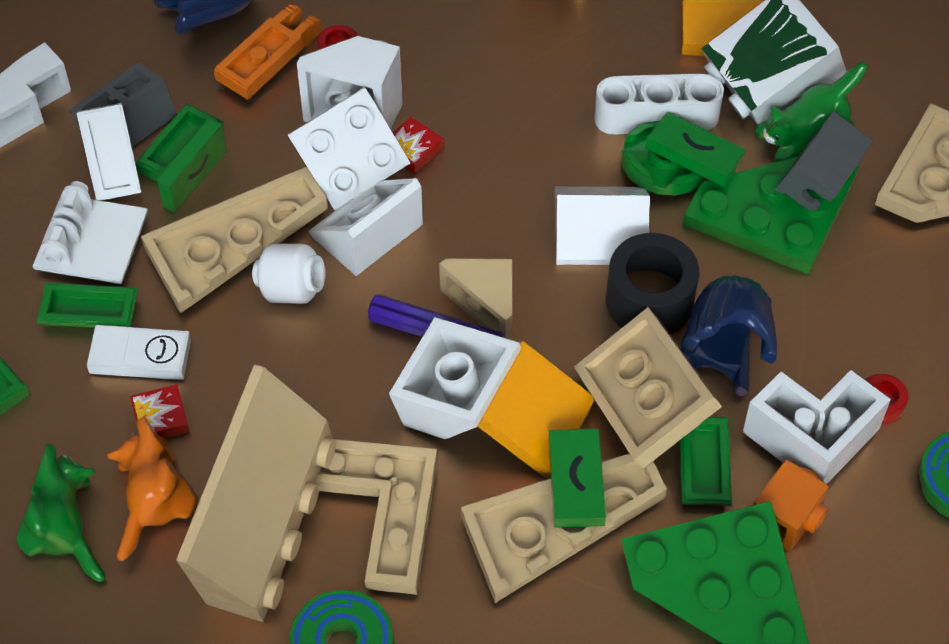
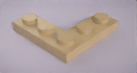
M335 439L336 449L332 462L328 468H321L315 484L319 485V491L379 497L365 575L366 589L417 595L438 461L437 449Z

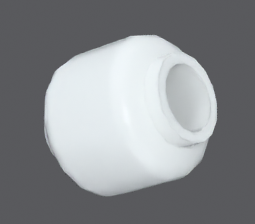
M270 244L263 250L260 259L255 261L252 277L255 286L260 288L262 295L268 302L305 304L315 297L316 292L322 290L325 282V265L323 259L317 256L316 252L309 245Z

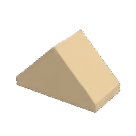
M446 258L439 264L440 291L482 327L501 332L503 338L512 340V259Z

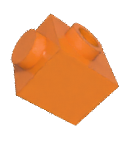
M786 459L755 499L753 505L772 502L784 549L790 552L806 530L814 534L823 523L829 512V508L823 504L830 486L822 482L814 471L806 467H798Z

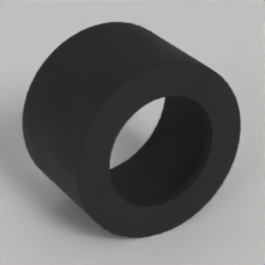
M660 233L639 234L622 242L615 249L610 259L606 291L607 310L614 322L622 328L649 307L669 334H673L681 329L690 319L698 285L699 265L694 253L680 240ZM639 271H657L672 277L678 284L666 292L651 293L637 288L629 280L628 275Z

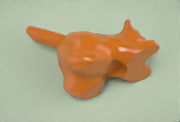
M145 416L136 422L139 434L133 433L128 440L120 445L118 450L107 454L108 459L119 462L118 468L120 471H129L126 497L130 514L126 520L116 553L118 561L126 560L136 549L144 526H163L177 518L187 519L195 511L198 497L191 485L173 467L176 457L171 446L163 436L159 437Z

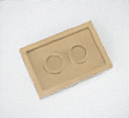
M649 307L574 366L576 372L632 458L643 469L722 407Z

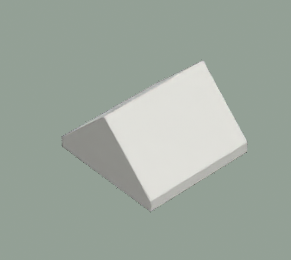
M417 178L382 180L342 205L310 229L309 233L316 242L357 276L423 225L421 185Z
M555 186L556 265H609L613 252L622 242L635 235L649 233L650 195L645 188Z

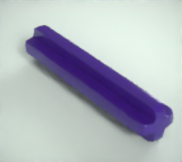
M375 295L368 309V319L370 321L421 337L424 336L434 317L503 338L501 332L382 295Z

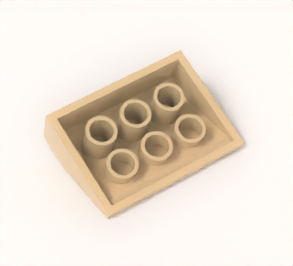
M255 364L176 561L206 605L264 622L268 609L274 610L281 599L284 588V580L280 579L286 561L292 562L298 553L302 539V533L298 531L304 513L311 514L314 510L319 495V485H316L315 481L321 468H328L330 466L336 449V440L332 439L333 436L326 418L265 367Z

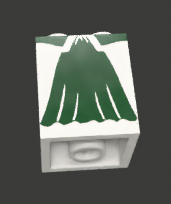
M765 0L701 48L708 61V64L703 67L705 72L719 79L722 85L725 84L731 91L732 95L728 97V100L740 117L744 119L750 115L757 125L769 118L772 113V106L784 111L787 107L798 101L801 94L808 87L818 83L833 84L847 72L839 46L800 0Z

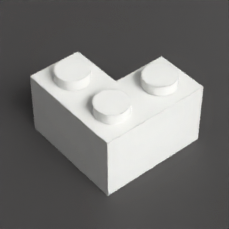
M852 370L821 401L783 372H780L750 401L743 433L782 463L787 459L798 467H806L814 471L822 482L827 484L880 429L891 399Z

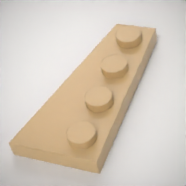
M304 167L142 235L141 238L148 256L181 314L257 260L263 250L270 244H279L327 210V198L308 167Z
M629 453L601 462L606 511L605 526L554 528L551 478L462 506L461 518L494 602L496 603L665 499L667 488L654 461L643 469Z

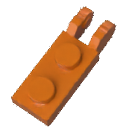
M293 3L289 4L273 19L271 17L267 19L215 67V80L247 100L250 99L304 47H308L314 39L316 40V37L321 32L322 21L312 15L299 24L303 11Z

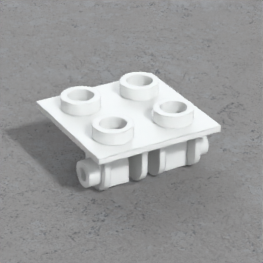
M365 87L354 94L347 91L339 95L335 99L337 103L335 106L288 134L334 210L410 164V161Z
M73 181L70 186L64 188L32 267L35 270L122 284L147 217L148 208L93 200L90 198L87 185L79 181Z

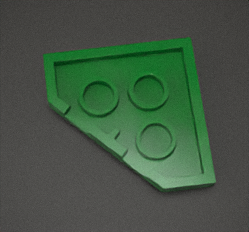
M798 156L734 173L724 187L711 180L701 182L684 214L682 225L809 275L857 177L859 166L855 167L831 202L820 197L815 191L806 189L810 196L816 198L821 203L817 211L806 209L786 193L781 194L775 190Z
M771 501L621 539L633 589L722 644H809Z

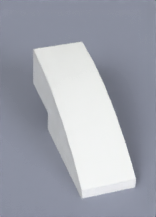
M45 42L19 58L0 74V148L44 123L40 109L71 92L63 61Z

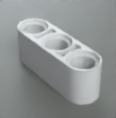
M710 74L607 77L597 86L594 122L601 131L607 134H628L640 124L660 121L669 112L709 131L719 121L724 87L719 79Z

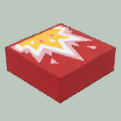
M411 116L392 132L410 161V164L405 166V168L414 174L444 148L443 137Z
M178 384L130 396L136 422L145 416L159 437L163 436L166 439L190 432Z

